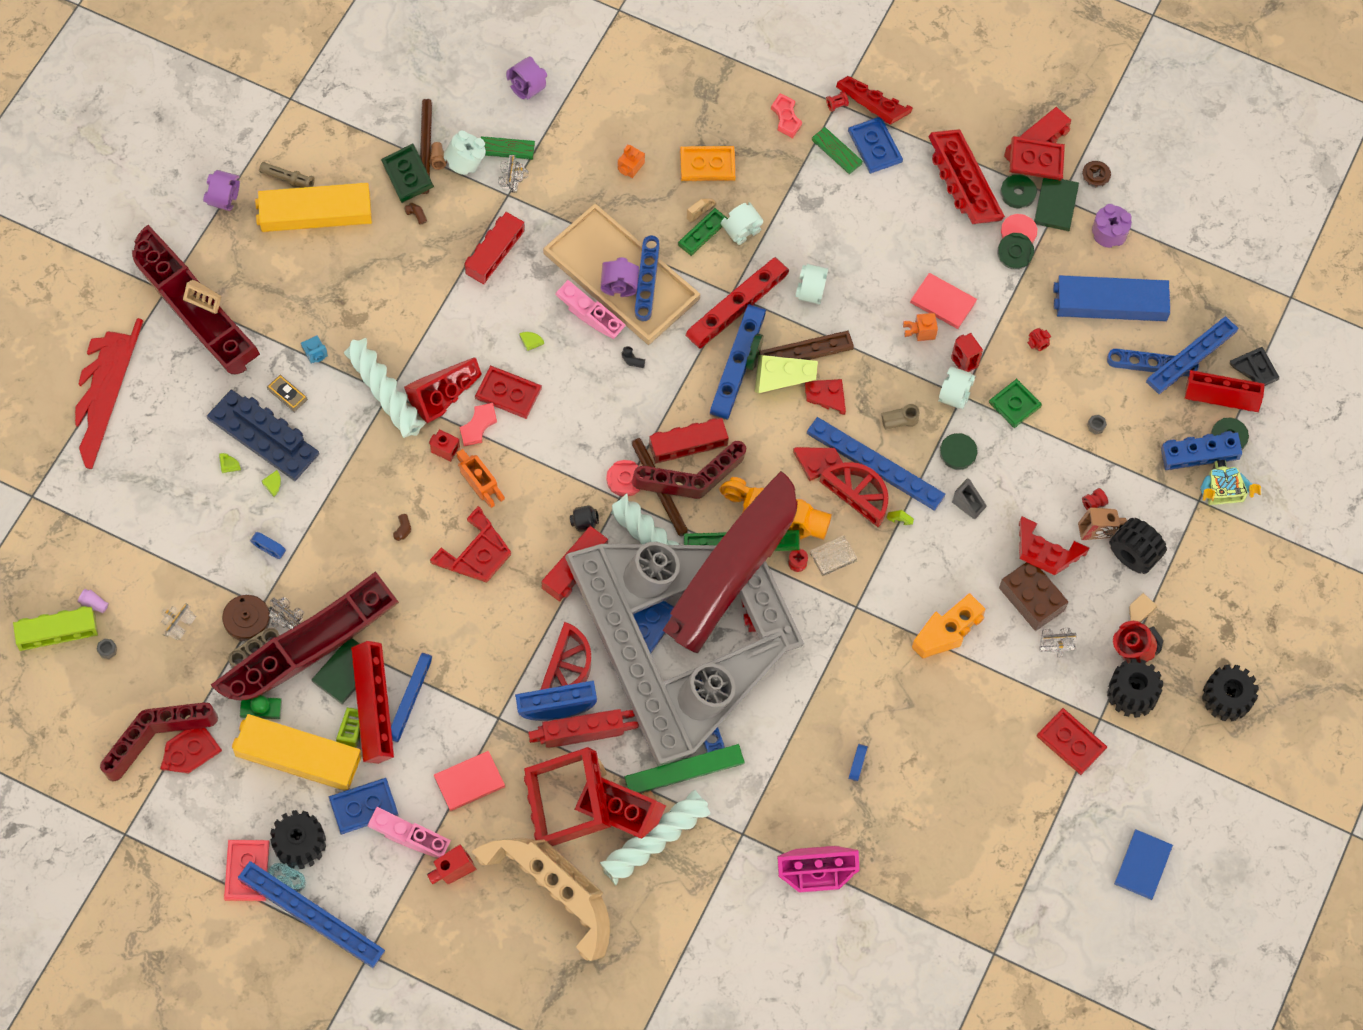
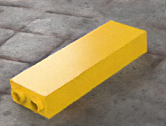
M368 183L258 191V198H255L256 209H259V214H256L257 225L261 226L262 232L372 224Z
M247 714L246 719L241 721L239 727L241 732L238 738L235 737L232 744L235 757L343 791L349 790L362 757L361 749Z

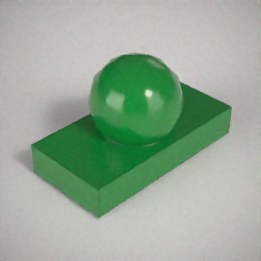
M260 695L253 699L242 700L240 718H246L247 714L262 719H280L282 699L266 698Z

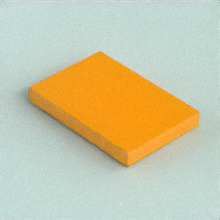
M734 146L680 147L681 181H735Z

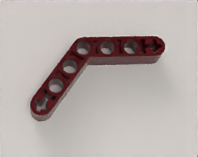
M742 441L732 442L697 474L638 466L634 471L632 484L639 490L700 499L742 463L747 448Z
M208 702L142 710L100 763V769L109 781H118L156 733L211 727L218 722V714Z

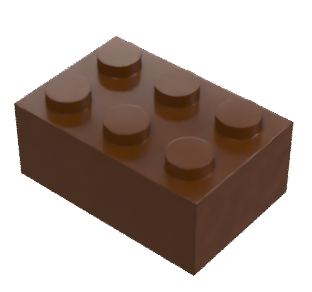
M1027 562L1004 577L999 586V589L1035 632L1064 612L1069 602L1040 568Z

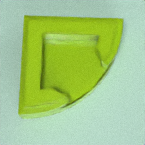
M519 333L527 351L544 344L542 337L536 333Z
M219 453L222 473L241 470L240 464L235 458L226 453Z
M277 470L262 480V484L273 497L279 492L281 485L280 474Z
M903 510L888 512L886 517L894 523L895 520L904 522L903 525H913L914 518Z

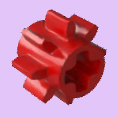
M1037 328L1030 332V338L1027 343L1031 349L1035 348L1038 351H1042L1050 345L1049 338H1051V335L1047 330L1044 331Z

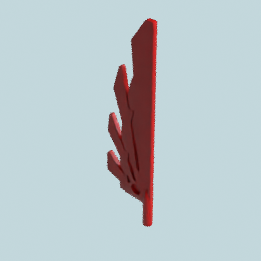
M140 318L136 319L131 335L107 331L105 337L92 338L87 354L90 355L99 350L100 352L98 359L81 371L79 386H82L92 375L93 377L91 387L75 407L76 427L80 425L88 411V428L79 446L84 465L87 469H93L144 322Z

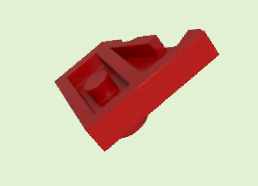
M842 379L805 382L807 402L819 404L826 409L832 408L840 411L839 414L845 415L846 408Z
M793 448V453L809 481L820 477L821 473L827 468L843 463L835 448Z

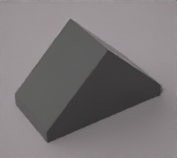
M969 478L954 493L952 503L973 519H976L987 507Z

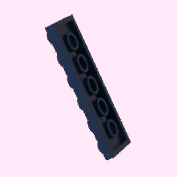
M231 389L209 412L207 419L293 481H296L318 457L319 451L304 441L303 433L299 429L294 428L292 430L288 427L289 424L285 419L281 417L279 419L275 418L274 413L267 407L261 408L255 398L242 397Z

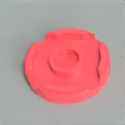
M1010 215L1002 223L1001 236L1003 239L1011 233H1022L1033 243L1037 237V226L1026 215Z
M631 460L615 462L607 471L606 481L609 489L618 496H624L625 494L633 496L640 490L636 489L632 484L634 471L638 465Z

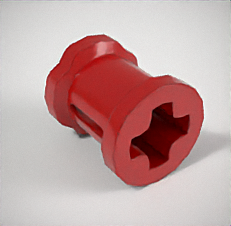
M844 91L833 97H826V103L831 112L835 111L836 108L849 106L848 97Z

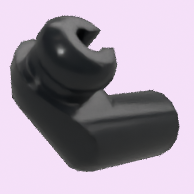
M630 346L624 347L622 358L626 364L644 368L646 359L636 358Z
M1152 626L1149 629L1157 641V650L1155 652V655H1157L1162 650L1164 640L1155 627Z

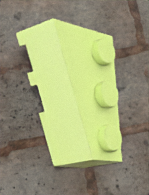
M758 355L755 392L761 393L816 380L818 361Z

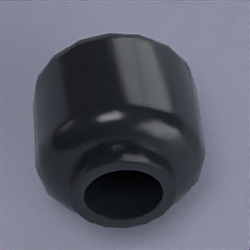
M590 505L576 507L573 510V515H570L571 526H575L579 532L586 531L590 526L595 529L596 524H599L597 509Z

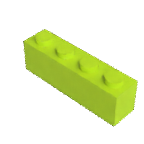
M87 606L79 607L73 611H59L53 615L42 614L38 618L33 619L22 618L17 622H13L15 641L19 651L98 636L95 613L92 607Z

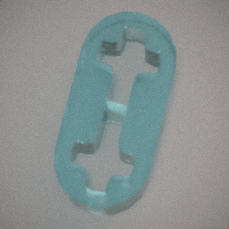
M275 863L270 867L269 874L297 892L305 888V877L299 871L281 863ZM279 869H281L282 874L285 875V877L281 875L275 877L274 871H279ZM289 878L294 880L299 878L301 884L293 886V882Z

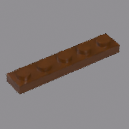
M849 330L761 350L759 355L811 360L853 350L854 345Z

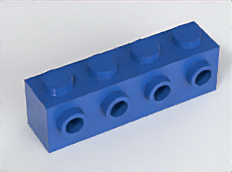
M1227 431L1217 436L1207 434L1202 438L1196 439L1195 437H1187L1183 441L1168 440L1163 443L1161 453L1165 470L1214 464L1217 460H1226V462L1240 460L1242 449L1238 433Z

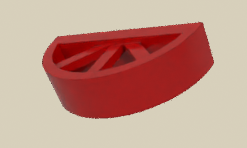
M853 462L835 464L821 473L819 481L821 484L879 528L886 515L889 496L887 487L878 473L863 464ZM844 475L845 483L836 476ZM851 475L864 478L853 490ZM869 482L879 493L859 495ZM868 501H882L881 511Z
M564 622L540 690L552 688L555 677H557L561 686L568 685L559 668L580 674L569 685L586 682L591 671L590 645L584 634L567 622ZM570 637L580 644L565 652ZM582 651L585 653L586 664L584 668L563 662V660Z

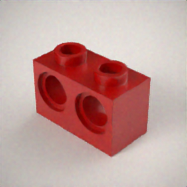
M972 333L963 334L955 340L951 359L958 369L970 372L979 367L983 349Z

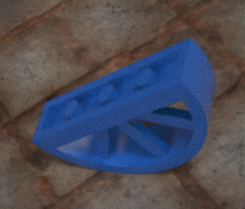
M594 681L515 694L518 714L525 719L535 721H551L576 716L588 711L597 702Z

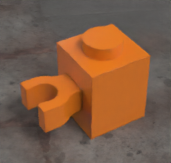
M627 145L624 148V153L618 159V170L620 173L633 178L645 163V153L631 145Z
M935 313L917 314L915 322L903 321V328L909 327L911 329L905 330V337L916 334L917 341L936 339L938 327Z

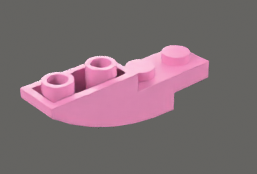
M569 280L555 294L569 306V311L592 328L614 339L626 326L598 301L595 303Z
M376 807L367 825L396 843L436 858L445 854L451 841L416 823L411 824L379 807Z

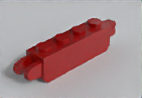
M621 709L542 722V726H538V730L529 731L528 736L530 743L540 742L541 745L545 744L546 748H553L621 736L624 734V731L638 728L639 723L637 721L623 723V719L634 718L635 714L633 710L621 711Z

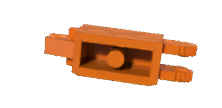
M463 449L456 452L457 459L460 461L458 464L460 473L482 501L485 500L490 508L494 507L495 503L490 497L493 493L499 501L505 500L504 495L497 487L496 479L477 455L469 457Z

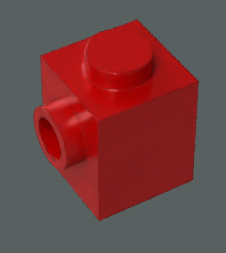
M440 429L436 435H432L429 441L431 453L450 462L460 448L459 438Z

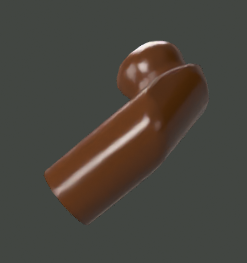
M409 203V205L404 207L407 215L413 213L416 216L419 225L427 222L423 209L419 205Z
M407 514L398 516L400 527L393 533L396 541L404 540L411 532V525Z

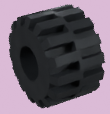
M1129 518L1109 541L1110 548L1117 559L1132 571L1140 574H1147L1167 551L1166 543L1156 529L1138 518Z
M1131 659L1129 664L1127 661L1122 662L1120 667L1117 666L1108 685L1107 696L1110 697V704L1116 705L1115 710L1118 713L1121 710L1124 711V716L1129 717L1130 714H1134V718H1138L1141 713L1144 716L1149 714L1150 710L1153 711L1162 693L1163 680H1160L1161 673L1154 671L1155 666L1153 664L1150 666L1146 665L1147 661L1141 659V662L1138 663L1136 659Z
M1230 664L1224 665L1222 669L1219 667L1211 674L1204 685L1202 699L1207 701L1205 705L1207 711L1209 709L1213 710L1212 716L1216 718L1217 715H1220V720L1226 721L1228 718L1231 721H1236L1238 717L1243 718L1251 710L1257 701L1258 695L1256 693L1259 687L1254 685L1256 681L1254 675L1248 676L1250 672L1248 669L1245 668L1244 671H1241L1240 665H1234L1231 668Z
M293 810L290 816L284 813L281 815L283 820L279 821L277 819L274 822L275 829L271 828L270 832L272 837L270 842L276 856L282 864L287 863L288 867L292 869L295 866H298L299 869H305L304 865L308 863L310 867L315 864L314 860L316 858L320 860L322 857L321 851H325L326 837L320 822H318L314 815L309 816L306 811H302V814H299L297 810ZM296 835H300L299 840H295Z

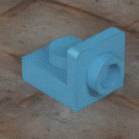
M318 335L301 342V347L311 364L320 362L328 356L327 349L320 341Z

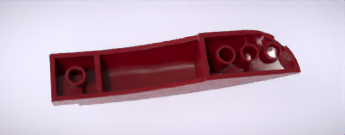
M149 225L145 226L137 235L134 241V250H132V257L137 268L228 373L236 375L246 371L245 365L260 355L257 347L220 306L218 313L215 314L183 300L186 284L191 280L199 281ZM212 298L211 305L214 306L215 300Z
M780 471L731 526L698 570L671 611L672 617L663 631L686 649L699 653L733 600L767 558L771 557L791 526L797 512L798 501L796 500L795 487L785 473Z
M375 571L323 610L278 637L272 638L213 682L211 686L219 694L232 700L242 701L256 698L333 652L396 606L399 601Z

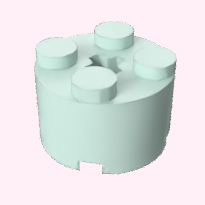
M461 130L453 136L446 148L444 160L446 161L447 159L449 167L459 174L467 175L468 172L474 173L485 156V142L483 139Z
M748 202V205L743 203L729 213L730 217L727 220L724 217L721 222L722 227L731 239L738 245H741L747 240V236L750 234L755 236L762 230L760 226L763 224V219L753 205Z
M811 264L803 265L800 279L803 282L798 284L795 297H799V300L820 304L829 268Z
M950 366L947 372L949 376L943 382L938 402L958 409H964L971 393L969 392L970 388L973 386L976 376L970 372Z

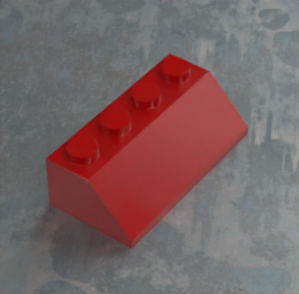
M602 778L611 826L642 839L659 824L666 805ZM586 782L574 810L594 818Z

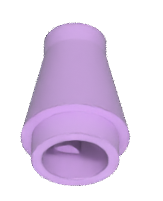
M84 589L78 599V603L82 607H92L93 610L104 613L109 605L91 589Z

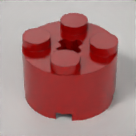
M1135 620L1127 621L1119 626L1118 631L1113 636L1115 650L1128 664L1131 659H1136L1140 663L1141 659L1148 662L1155 657L1157 650L1156 638L1143 623Z

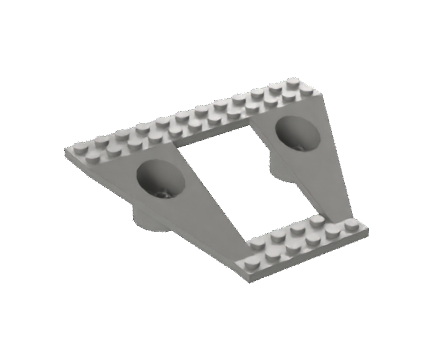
M648 542L644 545L599 544L568 553L565 556L657 766L692 756L785 652L804 645L766 561L739 592L760 640L663 682L633 614L683 593L716 546L666 545L660 542ZM661 574L666 576L667 579L663 580ZM716 696L722 698V703L718 702Z

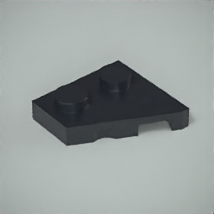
M1263 347L1230 360L1229 364L1253 382L1263 383L1266 386L1279 380V375Z

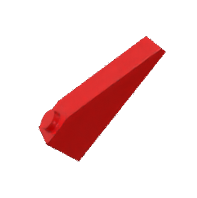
M476 357L422 377L404 386L411 406L417 409V413L426 423H429L442 416L447 411L446 409L459 399L458 396L464 390H467L482 373Z

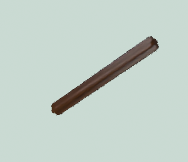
M428 98L422 100L420 158L430 177L432 102ZM427 190V191H425V192H423V193H421V194H428V193H429V190Z
M640 438L634 439L632 446L642 466L655 467ZM657 493L677 534L683 536L688 533V529L670 494Z

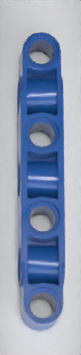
M750 304L747 305L715 394L710 415L726 420L729 419L746 372V361L750 353L751 343L754 336L760 332L766 309ZM735 360H740L742 362L736 363ZM723 392H730L731 394L725 395Z

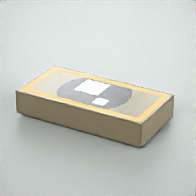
M281 374L267 386V390L293 412L308 400L301 391Z

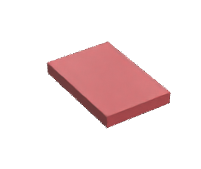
M929 273L912 297L910 303L928 313H935L938 319L959 329L977 299Z
M489 751L434 774L436 783L450 811L505 788V784Z
M228 840L225 901H266L264 896L238 880V876L249 861L268 872L269 840Z

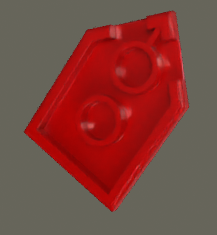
M206 728L184 730L166 742L160 769L189 774L220 753L222 749Z

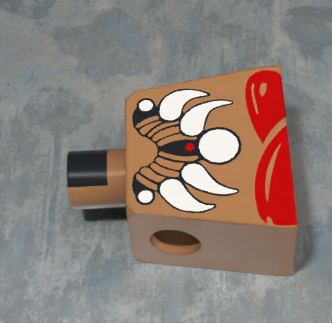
M1089 508L1078 522L1081 540L1111 538L1127 519L1119 518L1116 509Z

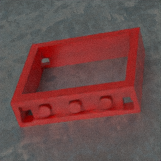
M586 747L524 768V782L528 788L529 794L527 799L531 805V820L535 827L534 838L536 841L544 839L551 846H555L611 827L597 751ZM583 760L594 820L548 835L537 775Z

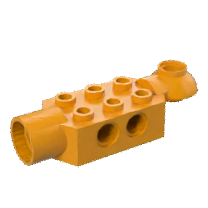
M731 477L729 481L724 482L720 486L719 491L730 501H743L744 512L764 488H751L746 486V482L743 479ZM796 499L798 501L797 512L788 530H799L800 540L808 536L824 540L832 514L813 509L806 501Z

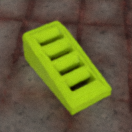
M347 707L336 742L357 748L360 739L359 720L350 719L349 716L359 718L358 709Z

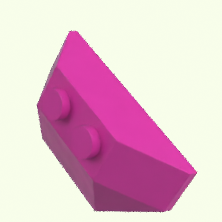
M840 846L800 848L777 856L778 876L798 892L840 889L854 874L860 871L859 851L857 849Z

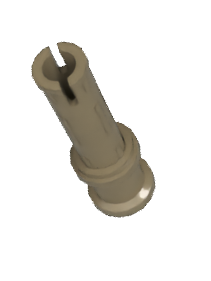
M262 162L259 168L260 173L290 182V185L293 187H313L315 182L314 176L308 177L302 175L299 171L291 172L266 162Z

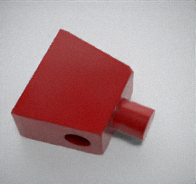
M459 844L434 860L436 869L429 872L427 876L432 885L442 879L447 884H450L474 872L477 868L468 852Z

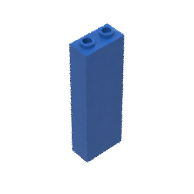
M1059 275L1057 282H1054L1053 293H1056L1054 309H1057V317L1167 322L1170 315L1169 280Z

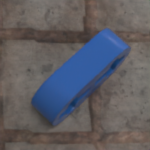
M255 532L250 539L254 546L277 559H281L286 552V549L281 544L260 532Z
M858 744L848 779L859 780L868 746Z

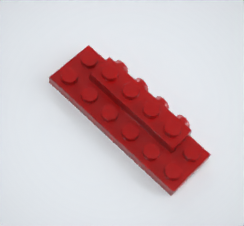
M961 130L931 132L928 137L935 149L932 155V162L938 166L940 178L945 180L947 192L952 194L955 200V208L960 209L962 214L967 213L972 224L1002 221L1005 216Z

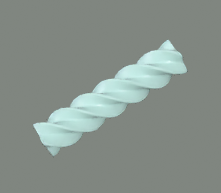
M367 338L358 341L352 340L349 348L344 351L346 357L351 360L353 367L361 374L363 381L370 387L374 397L380 401L383 410L391 417L393 424L401 431L403 438L410 435L417 436L426 422L418 420L417 409L406 404L407 395L396 390L397 381L386 376V365L376 362L377 353L374 350L367 349Z
M625 494L612 505L611 514L642 545L648 542L679 545L678 542L667 539L665 529L654 527L653 518L650 515L641 514L640 505L637 502L628 501V494Z
M696 790L692 791L685 800L675 804L670 812L664 813L659 824L642 839L638 837L629 839L621 849L612 852L606 861L600 862L604 874L616 886L619 878H627L633 873L635 866L646 864L651 854L662 852L666 842L676 841L680 837L682 829H691L696 825L698 817L709 816L711 813L708 809V803L701 798Z

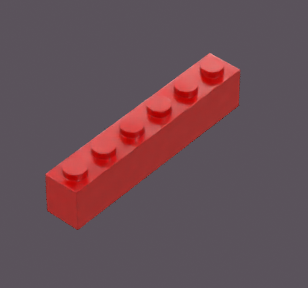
M365 641L351 647L363 762L379 764L394 758L382 643Z

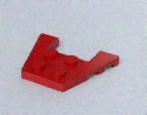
M477 506L467 518L470 524L481 531L458 558H455L441 547L430 559V563L487 583L511 556V551L501 536L495 531L489 519L486 518L482 509Z
M1023 516L1019 521V559L1050 574L1056 575L1069 567L1070 563L1077 562L1081 556H1086L1090 549L1074 541L1068 551L1059 544H1053L1042 536L1034 535L1033 532L1037 526L1036 522Z

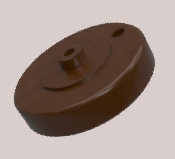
M240 595L233 598L225 606L222 621L225 630L231 637L240 641H248L269 627L270 612L266 603L259 597Z

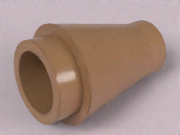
M434 142L431 145L429 163L434 169H443L447 164V159L446 161L444 160L442 144Z

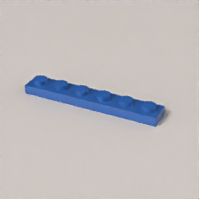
M1225 316L1148 377L1146 383L1158 394H1161L1237 333L1239 328Z

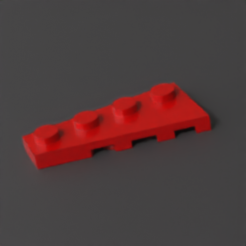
M846 76L837 82L836 88L844 91L846 95L854 99L858 104L863 105L871 113L876 114L890 125L912 112L913 107L909 105L904 107L895 98L890 100L884 97L883 93L878 90H869L868 85L850 76Z

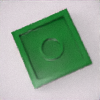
M1017 378L989 400V404L1013 428H1016L1042 406V403Z

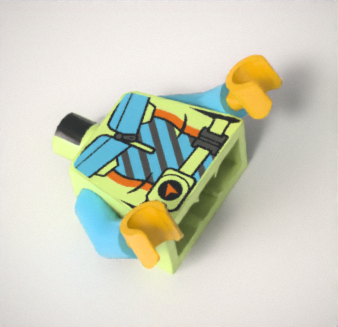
M1226 460L1215 461L1216 469L1210 471L1200 487L1203 495L1202 500L1205 501L1208 498L1209 505L1244 502L1248 493L1251 498L1254 497V493L1261 495V486L1259 484H1252L1239 472L1238 468H1227Z

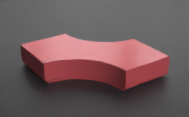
M780 93L772 104L771 110L778 115L780 120L777 130L793 138L802 126V121L794 114L793 108L796 101Z
M493 403L475 406L472 420L460 427L464 446L482 443V436L486 428L497 423Z

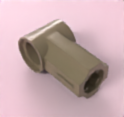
M908 404L901 409L881 413L885 430L905 425L913 427L919 421L920 411L916 405ZM912 413V414H914L915 416H914V417H908L907 414Z

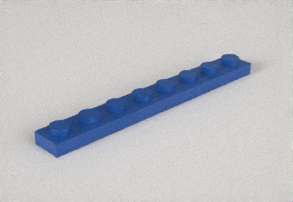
M819 417L814 420L807 430L809 436L829 448H835L839 454L852 462L863 464L873 469L884 481L934 511L945 497L944 492Z
M249 861L238 876V880L371 968L375 967L385 953L383 948L253 862Z

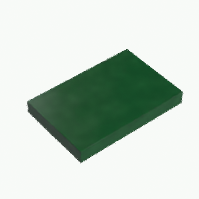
M413 143L381 159L401 203L434 187Z
M1043 178L1034 219L1036 225L1070 231L1079 182Z
M353 638L344 643L311 679L315 685L342 705L356 690L351 647L360 643Z

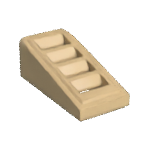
M191 280L186 284L183 300L217 314L222 296L201 283ZM212 298L215 299L214 306L211 305Z

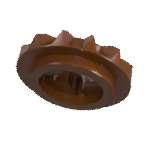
M1101 161L1088 162L1082 171L1083 180H1086L1088 185H1094L1095 188L1097 186L1103 187L1111 178L1110 168ZM1100 170L1099 176L1093 178V174Z

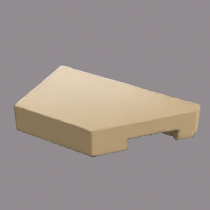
M700 199L687 209V219L690 222L695 221L714 207L716 202L713 199Z
M1142 593L1129 606L1130 621L1142 622L1157 608V605Z

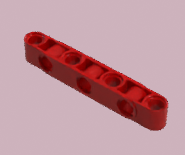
M776 257L772 258L691 326L685 336L698 348H702L746 311L748 304L754 305L782 281L789 273V269Z

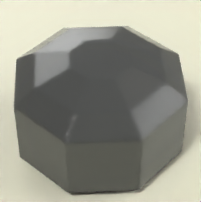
M1093 415L1089 419L1087 426L1090 432L1100 434L1105 430L1107 423L1101 415Z
M104 638L98 642L97 652L101 658L110 659L116 655L117 646L112 639Z

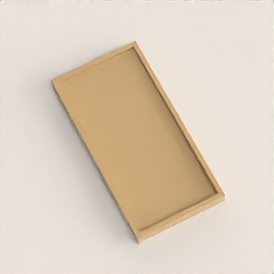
M594 204L545 246L543 254L626 324L647 345H650L700 300V293L659 258L653 309L649 320L639 321L635 316L637 290L634 295L629 297H620L619 293H614V296H610L602 292V263L616 261L617 258L623 257L628 262L639 266L640 270L643 244L598 205ZM646 258L644 263L646 265H652L654 263V259ZM646 274L642 277V280L649 282L653 277ZM643 291L640 294L643 299H647L651 295L648 291ZM641 308L638 311L641 316H645L649 312L646 308Z

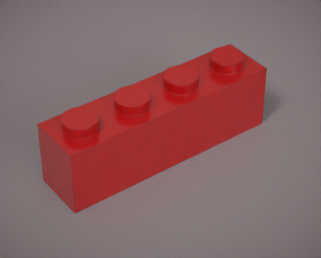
M1055 107L1019 137L1056 143L1059 137L1068 134L1072 120L1058 107ZM1011 144L1006 147L1004 157L1009 162Z
M505 212L502 217L500 216L496 220L494 228L486 233L484 241L476 246L474 254L466 259L464 263L465 274L484 285L525 232L524 221L508 212Z
M1190 370L1184 399L1259 413L1264 397L1265 384Z
M712 418L704 423H692L687 427H676L667 432H656L649 436V446L654 462L657 464L728 446L729 437L723 419Z
M590 526L541 581L542 589L559 602L563 598H567L572 592V587L577 583L565 556L568 553L599 544H608V538Z

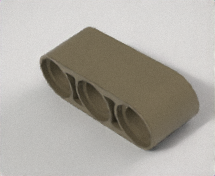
M267 628L234 649L228 656L231 669L237 665L234 663L236 659H246L252 654L250 651L253 648L262 647L268 642L267 639L270 637H278V631L274 628Z

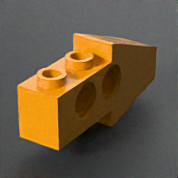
M969 593L943 616L936 611L913 641L912 649L923 659L960 647L964 639L963 637L970 632V627L974 624L977 626L984 620L986 609ZM964 615L968 617V620H962L960 616ZM951 627L954 629V632H948L946 628Z

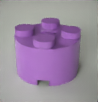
M531 56L521 60L506 72L507 81L511 80L513 84L510 86L511 89L521 99L527 98L528 100L546 87L545 78L547 73L535 63Z
M216 170L213 174H209L207 178L208 192H205L203 202L209 206L231 211L234 207L231 205V202L237 199L240 181L237 180L240 178L239 175L221 170Z
M1107 204L1097 212L1092 226L1095 241L1107 248L1122 245L1126 241L1131 228V214L1113 204Z
M623 257L617 258L616 261L603 262L601 291L610 296H614V293H619L620 297L634 295L638 288L639 266L628 262Z

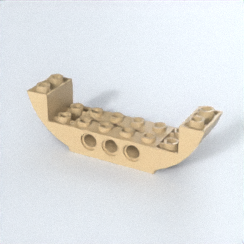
M528 838L504 839L483 844L472 851L476 856V861L481 865L501 863L505 856L512 860L515 859L524 872L530 873L535 877L534 881L541 887L545 886L550 891L549 894L557 901L560 900L569 913L575 914L580 918L579 922L583 926L591 928L576 946L580 951V956L587 961H593L605 956L609 944L610 922L606 905L602 899L603 892L544 839L536 841Z

